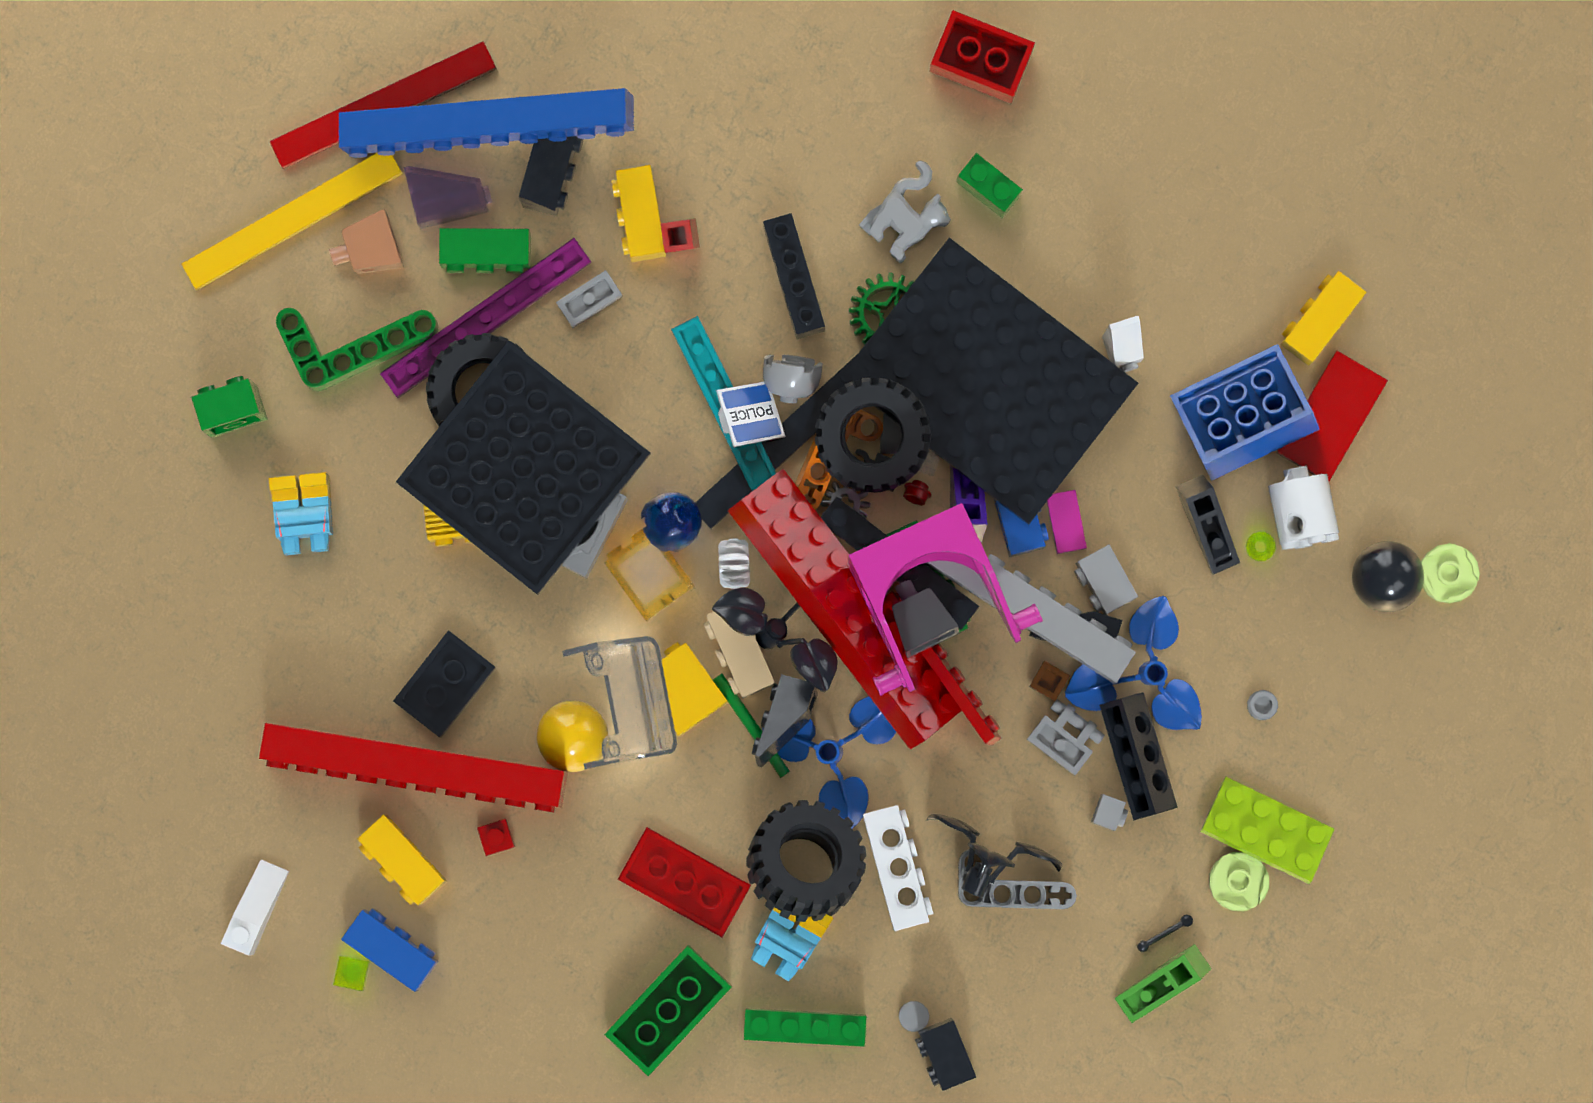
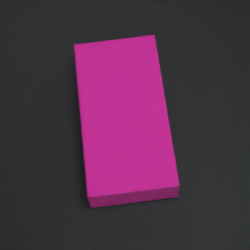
M1076 490L1052 494L1047 501L1057 554L1086 549Z

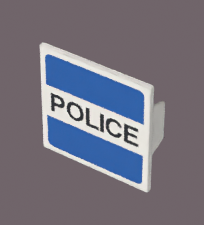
M764 382L716 391L721 405L718 416L723 432L730 434L733 447L786 437L773 394L768 390Z

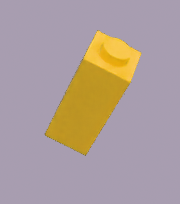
M676 642L664 651L666 657L661 661L674 729L680 737L724 706L728 701L687 643L680 645Z

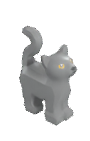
M918 161L915 164L921 173L919 178H902L898 181L883 203L871 210L859 224L878 243L884 238V230L891 226L899 236L892 244L889 252L900 264L906 259L905 251L923 240L931 228L945 227L951 221L947 209L940 202L941 196L939 194L926 203L921 214L913 210L904 199L903 195L907 189L920 190L928 186L932 180V170L924 161Z

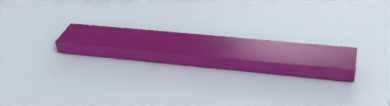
M571 239L389 366L380 375L397 398L401 397L429 377L428 373L431 365L435 363L438 354L444 351L450 343L471 334H491L591 264V260L576 239Z

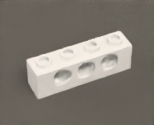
M898 805L863 814L893 930L897 931L929 922L928 915H932L933 911L929 897L923 898L920 886L925 885L921 868L915 869L912 857L917 856V851L913 838L907 840L904 828L910 826L905 809L899 811ZM888 829H893L899 834V842L894 847H888L883 843L882 835ZM896 858H901L907 863V871L902 876H896L890 870V864ZM909 887L915 893V900L910 905H903L898 900V893L902 888Z

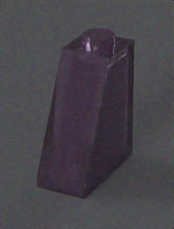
M413 166L403 167L417 224L420 229L489 212L487 204L492 203L489 186H483L480 178Z

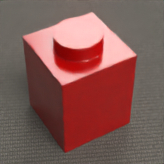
M696 218L660 223L665 253L700 248Z

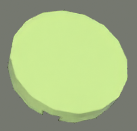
M1451 543L1438 545L1427 552L1421 561L1424 569L1423 589L1428 596L1438 602L1454 603L1462 601L1471 595L1477 586L1480 575L1478 562L1470 551L1461 546Z
M1231 852L1223 855L1214 863L1209 874V888L1213 898L1221 906L1231 911H1247L1256 907L1265 899L1269 890V875L1260 860L1243 852Z

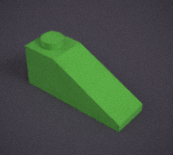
M1193 944L1122 992L1115 1000L1130 1022L1133 1023L1200 981L1212 968L1197 946Z

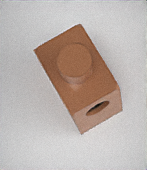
M385 209L341 230L345 244L329 249L334 266L351 261L352 268L356 274L404 267Z

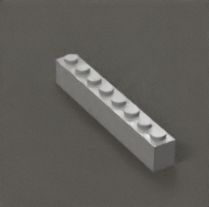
M990 554L988 557L989 562L995 572L1010 612L1014 614L1035 603L1043 621L1031 625L1027 629L1113 684L1117 683L1136 653L1130 649L1133 644L1120 635H1117L1116 638L1105 633L1107 630L1106 626L1094 619L1090 622L1080 617L1082 612L1069 603H1066L1065 606L1054 600L1056 597L1054 593L1042 586L1039 590L1029 584L1031 580L1029 577L1017 570L1012 574L1003 568L1005 562ZM949 561L925 563L996 608L980 576L972 569Z

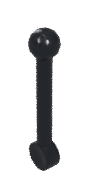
M1183 915L1180 921L1147 941H1139L1137 944L1138 950L1146 952L1150 945L1179 928L1191 926L1193 918L1190 915Z

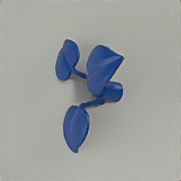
M1159 596L1141 605L1133 614L1129 623L1131 640L1139 645L1146 644V652L1150 661L1144 662L1139 667L1138 674L1121 677L1115 684L1141 680L1146 685H1158V690L1161 694L1154 697L1151 705L1155 721L1167 729L1197 730L1201 727L1202 715L1196 692L1191 685L1180 679L1171 680L1164 689V681L1167 678L1168 671L1162 662L1157 661L1158 657L1152 651V647L1158 650L1170 647L1176 641L1179 632L1177 618L1167 598ZM1082 664L1073 673L1065 690V697L1081 709L1100 711L1099 705L1116 700L1117 693L1113 687L1115 684Z
M870 697L861 699L851 709L849 720L854 727L858 728L854 733L840 739L838 742L835 740H824L817 744L812 742L816 734V728L810 718V721L777 752L786 761L800 762L808 757L810 746L816 750V756L820 762L830 764L831 769L838 777V781H829L822 787L819 793V802L825 803L824 808L831 810L832 807L840 810L839 816L841 818L849 817L854 823L851 829L862 820L868 806L869 794L865 783L860 778L849 777L844 780L843 774L837 767V762L843 756L842 746L861 734L871 744H884L896 734L895 729Z

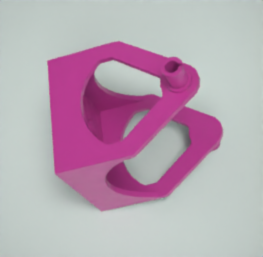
M962 503L860 549L848 557L850 571L895 663V669L873 677L880 696L902 685L904 688L907 687L909 692L915 690L883 615V602L888 590L902 574L915 566L932 561H949L964 565L975 571L980 576L1015 643L1021 641V630L1043 621L1035 603L1014 614L1010 612L995 572Z

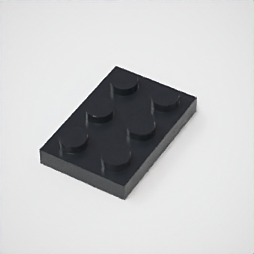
M448 630L393 702L439 738H442L496 667Z

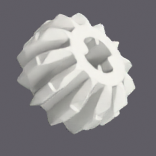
M738 538L721 541L718 545L720 584L723 588L731 589L747 587L750 583L749 546L747 541L738 540Z

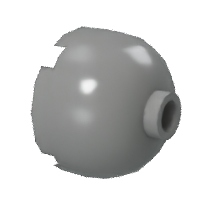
M767 355L764 357L763 380L771 393L780 396L781 402L797 403L798 398L810 396L819 386L823 363L819 362L814 366L815 360L811 358L782 355V360H774V355Z

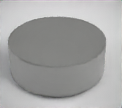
M1267 690L1254 692L1247 701L1249 714L1257 720L1270 719L1278 709V701L1275 695Z
M910 1001L901 1007L899 1021L906 1030L917 1032L928 1024L929 1012L922 1003Z

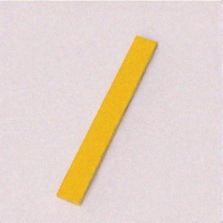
M376 153L181 263L194 288L199 290L403 173L392 155L384 156Z

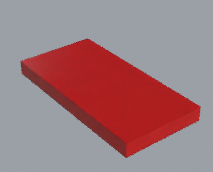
M1336 350L1307 399L1320 429L1278 449L1276 453L1299 467L1307 466L1308 472L1313 475L1327 474L1328 481H1330L1388 380Z
M648 827L643 832L617 879L723 938L751 887V884Z

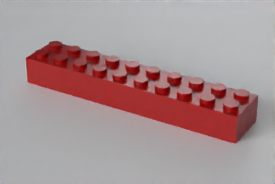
M781 469L728 510L732 518L910 750L926 741L962 711L921 652L907 658L894 615L885 601L883 602V615L915 690L909 692L907 687L904 688L902 685L880 696L873 677L895 669V663L848 566L849 554L784 469Z
M269 723L264 725L259 759L267 760L266 766L288 770L289 764L296 765V771L318 774V769L326 770L325 776L347 779L349 773L356 775L355 781L377 784V779L380 778L386 779V786L406 789L407 783L416 784L415 790L436 794L437 788L446 789L445 795L466 798V793L476 794L475 800L495 803L497 797L505 799V805L525 808V803L528 802L535 804L534 810L554 813L555 807L562 808L568 775V772Z

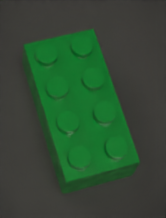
M687 945L604 1035L649 1076L731 989L732 985L690 945Z

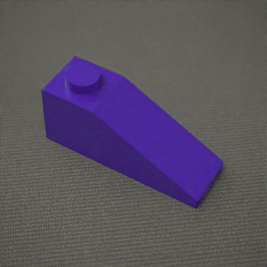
M950 465V508L960 503L963 504L982 543L988 525L985 492Z

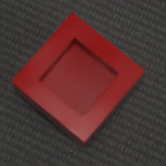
M506 818L477 827L485 856L515 847Z

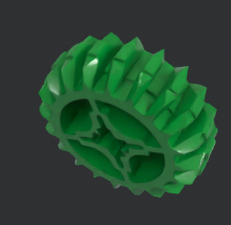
M893 273L888 274V282H883V276L877 274L876 280L878 284L874 285L873 281L868 278L865 281L869 288L868 290L861 286L857 287V292L862 298L852 296L851 302L858 305V307L849 308V314L858 315V317L851 319L849 323L851 326L860 325L854 331L856 337L863 333L866 334L862 340L863 345L875 333L865 320L864 309L871 311L872 314L878 317L880 326L884 321V313H880V311L887 310L893 300L894 308L899 301L900 295H904L914 281H911L905 287L903 285L905 281L904 275H901L898 283L893 282ZM892 291L889 299L885 302L869 301L878 292Z

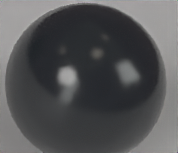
M1382 541L1367 547L1358 556L1353 566L1352 583L1357 596L1368 607L1380 612H1396L1411 605L1421 593L1424 584V569L1419 557L1412 549L1402 543Z

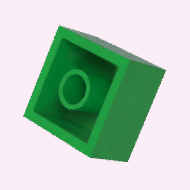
M238 376L227 380L226 386L215 388V385L203 387L197 390L198 395L191 397L201 430L212 438L268 419L258 387L249 378L244 379L243 376Z

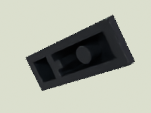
M1200 475L1177 485L1176 489L1211 573L1214 575L1239 564L1240 561L1215 490L1204 475Z

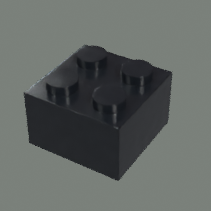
M952 1018L918 1031L920 1038L915 1039L922 1058L928 1056L932 1066L926 1069L934 1087L940 1085V1088L944 1091L976 1078Z

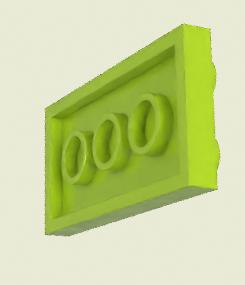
M1225 777L1200 832L1310 884L1331 839L1334 828Z

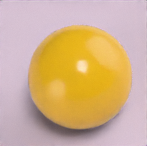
M564 701L554 705L543 715L537 728V745L541 755L550 765L561 771L579 772L590 768L600 760L608 743V729L602 715L594 707L581 701Z

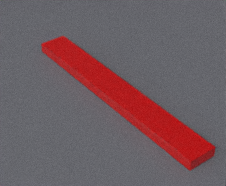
M484 41L269 142L282 169H285L339 144L340 112L420 106L497 70Z

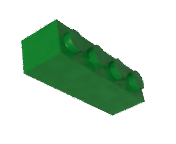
M746 1008L744 1040L865 1047L867 1016L862 1014Z

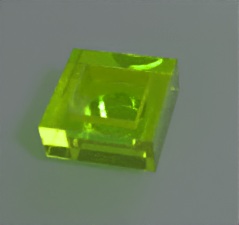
M340 955L333 985L364 991L370 961Z

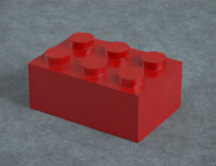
M952 10L930 64L929 72L1012 104L1033 52L1035 42Z

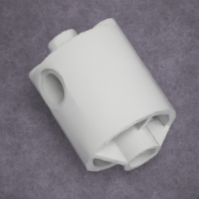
M1307 466L1296 467L1283 471L1284 481L1268 486L1282 550L1300 549L1313 546L1312 544L1327 543L1339 540V530L1327 474L1309 476Z

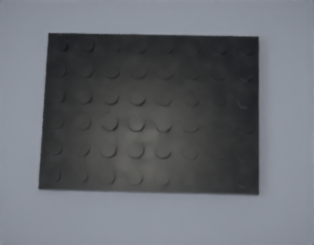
M950 237L839 377L845 384L862 378H883L895 381L912 391L918 400L921 401L927 416H929L930 431L932 433L929 449L1027 525L1035 518L1139 384ZM876 407L900 426L898 420L891 412L884 408Z

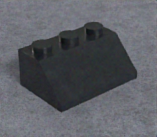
M569 136L565 141L556 142L545 138L538 139V142L533 144L519 193V199L523 208L553 216L558 215L559 209L564 210L568 198V193L564 192L566 182H572L576 169V164H572L575 152L580 153L584 139H580L577 136Z

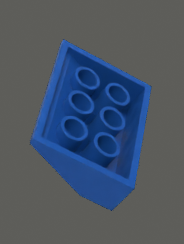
M1278 344L1170 395L1211 481L1320 429L1314 413Z

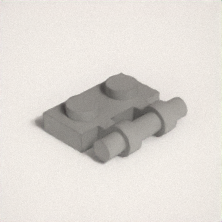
M1057 699L1050 709L1060 716L1054 722L1045 715L1027 740L1075 776L1093 753L1084 743L1090 738L1099 744L1105 734L1096 728L1097 725L1091 720L1087 722L1075 713L1076 709L1070 704L1066 706ZM1067 721L1081 731L1077 738L1062 728Z

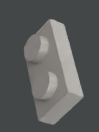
M605 270L556 303L572 328L621 298L622 294Z

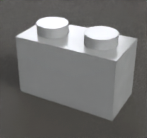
M1110 545L1101 548L1076 563L1078 569L1074 572L1081 585L1085 586L1087 584L1093 594L1089 596V599L1096 612L1102 611L1104 615H1107L1138 597Z

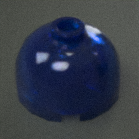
M675 491L658 494L644 505L641 512V519L645 517L646 527L643 528L646 537L652 545L664 552L669 550L679 552L685 549L698 537L702 526V516L694 500L686 494Z

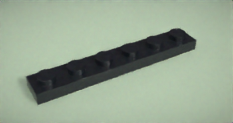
M838 497L834 499L821 516L832 533L856 551L889 537ZM924 563L906 571L896 580L899 584L911 580L917 593L930 588L955 620L960 631L980 607Z

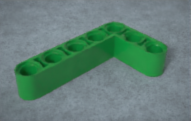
M285 308L276 316L277 328L305 385L313 391L325 390L414 348L437 334L439 328L438 322L432 313L427 310H419L322 356L306 320L299 311L294 308ZM288 317H298L296 328L293 330H286L284 328V322ZM423 318L430 319L432 324L428 331H417L416 326L419 320ZM395 331H402L405 335L403 342L399 345H392L390 343V336ZM301 343H309L311 345V351L307 356L300 357L297 355V347ZM367 344H375L378 348L376 355L371 358L363 356V349ZM343 356L349 357L351 361L349 368L343 371L337 370V360ZM315 369L323 370V379L319 383H311L309 381V375Z

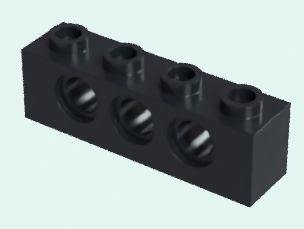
M792 213L763 221L764 232L796 339L825 332L824 320Z
M1144 692L1100 704L1099 706L1133 821L1178 808Z

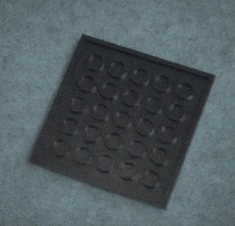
M508 341L396 480V483L534 593L539 595L650 456L651 452L512 342Z

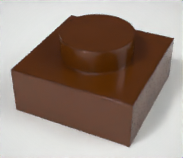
M1044 660L1029 687L1055 702L1070 675Z

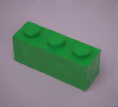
M440 228L439 264L441 268H446L448 273H464V268L476 269L477 273L485 274L494 273V269H506V273L511 274L523 273L524 269L531 268L530 230Z

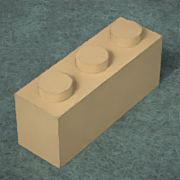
M715 612L707 614L708 622L704 623V627L710 640L717 639L720 649L715 652L721 666L725 667L728 665L732 677L727 679L734 695L740 693L743 699L774 685V679L755 636L739 634Z

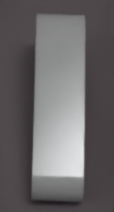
M969 850L963 852L959 857L958 897L967 906L1068 909L1076 901V890L1069 883L995 880L994 884H989L983 898L979 897L977 900L970 902L965 899L964 890L961 888L968 873L965 871L964 861L969 855ZM999 885H1005L1010 890L1009 899L1002 903L998 902L993 894L995 888ZM1029 886H1035L1040 891V898L1035 903H1028L1024 898V891ZM1044 886H1050L1048 892H1060V887H1064V891L1070 893V898L1064 899V904H1060V900L1057 898H1048L1049 904H1044L1046 900Z

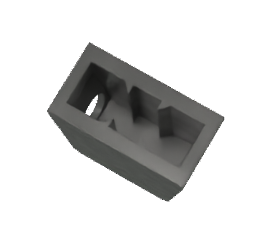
M911 580L904 581L895 587L901 602L894 604L892 611L907 658L959 633L957 623L930 588L917 593Z

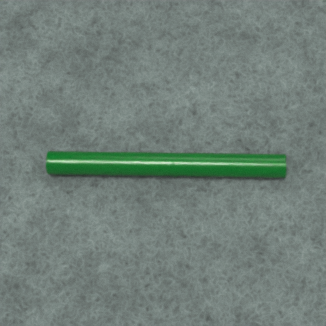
M723 673L713 679L714 683L754 741L757 737L761 738L763 731L737 694L734 695ZM778 753L769 760L780 778L790 772Z

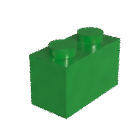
M977 153L959 173L956 181L1001 218L1015 204L1023 191L1022 188Z

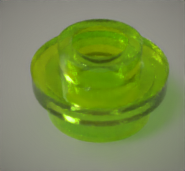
M1266 532L1253 533L1246 541V552L1255 561H1266L1275 553V540ZM1261 541L1265 544L1264 552H1258L1255 549L1256 542Z

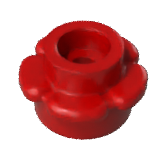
M913 480L912 483L907 482L904 485L905 492L903 497L915 505L923 506L927 499L932 497L931 492L928 490L929 486L920 480Z

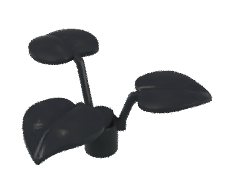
M749 588L731 590L713 605L712 611L722 617L734 631L744 636L756 634L757 643L764 649H773L776 645L778 648H782L784 645L797 644L790 651L791 661L795 669L807 682L818 690L825 693L830 688L838 665L837 656L833 648L825 641L817 638L812 639L808 643L804 638L784 640L787 636V625L785 622L801 607L798 603L781 619L773 618L767 621L768 615L762 613L765 608L763 597Z
M931 814L927 818V821L939 820L949 827L963 832L970 839L968 843V863L965 871L968 873L961 888L980 898L984 897L989 884H994L997 876L1006 866L1015 867L1011 860L1017 854H1030L1050 861L1058 872L1062 868V863L1058 859L1036 846L1016 842L1015 849L1006 858L999 853L990 852L984 846L976 844V836L979 837L980 833L967 823L941 814ZM974 853L981 858L983 863L976 861L973 866ZM998 866V868L991 874L993 870L991 867Z

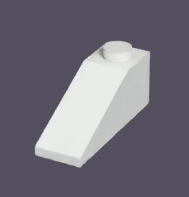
M1139 316L1109 324L1102 336L1109 360L1124 372L1137 369V363L1141 362L1144 358Z
M260 860L231 918L221 942L222 945L248 956L254 955L287 878L288 870Z

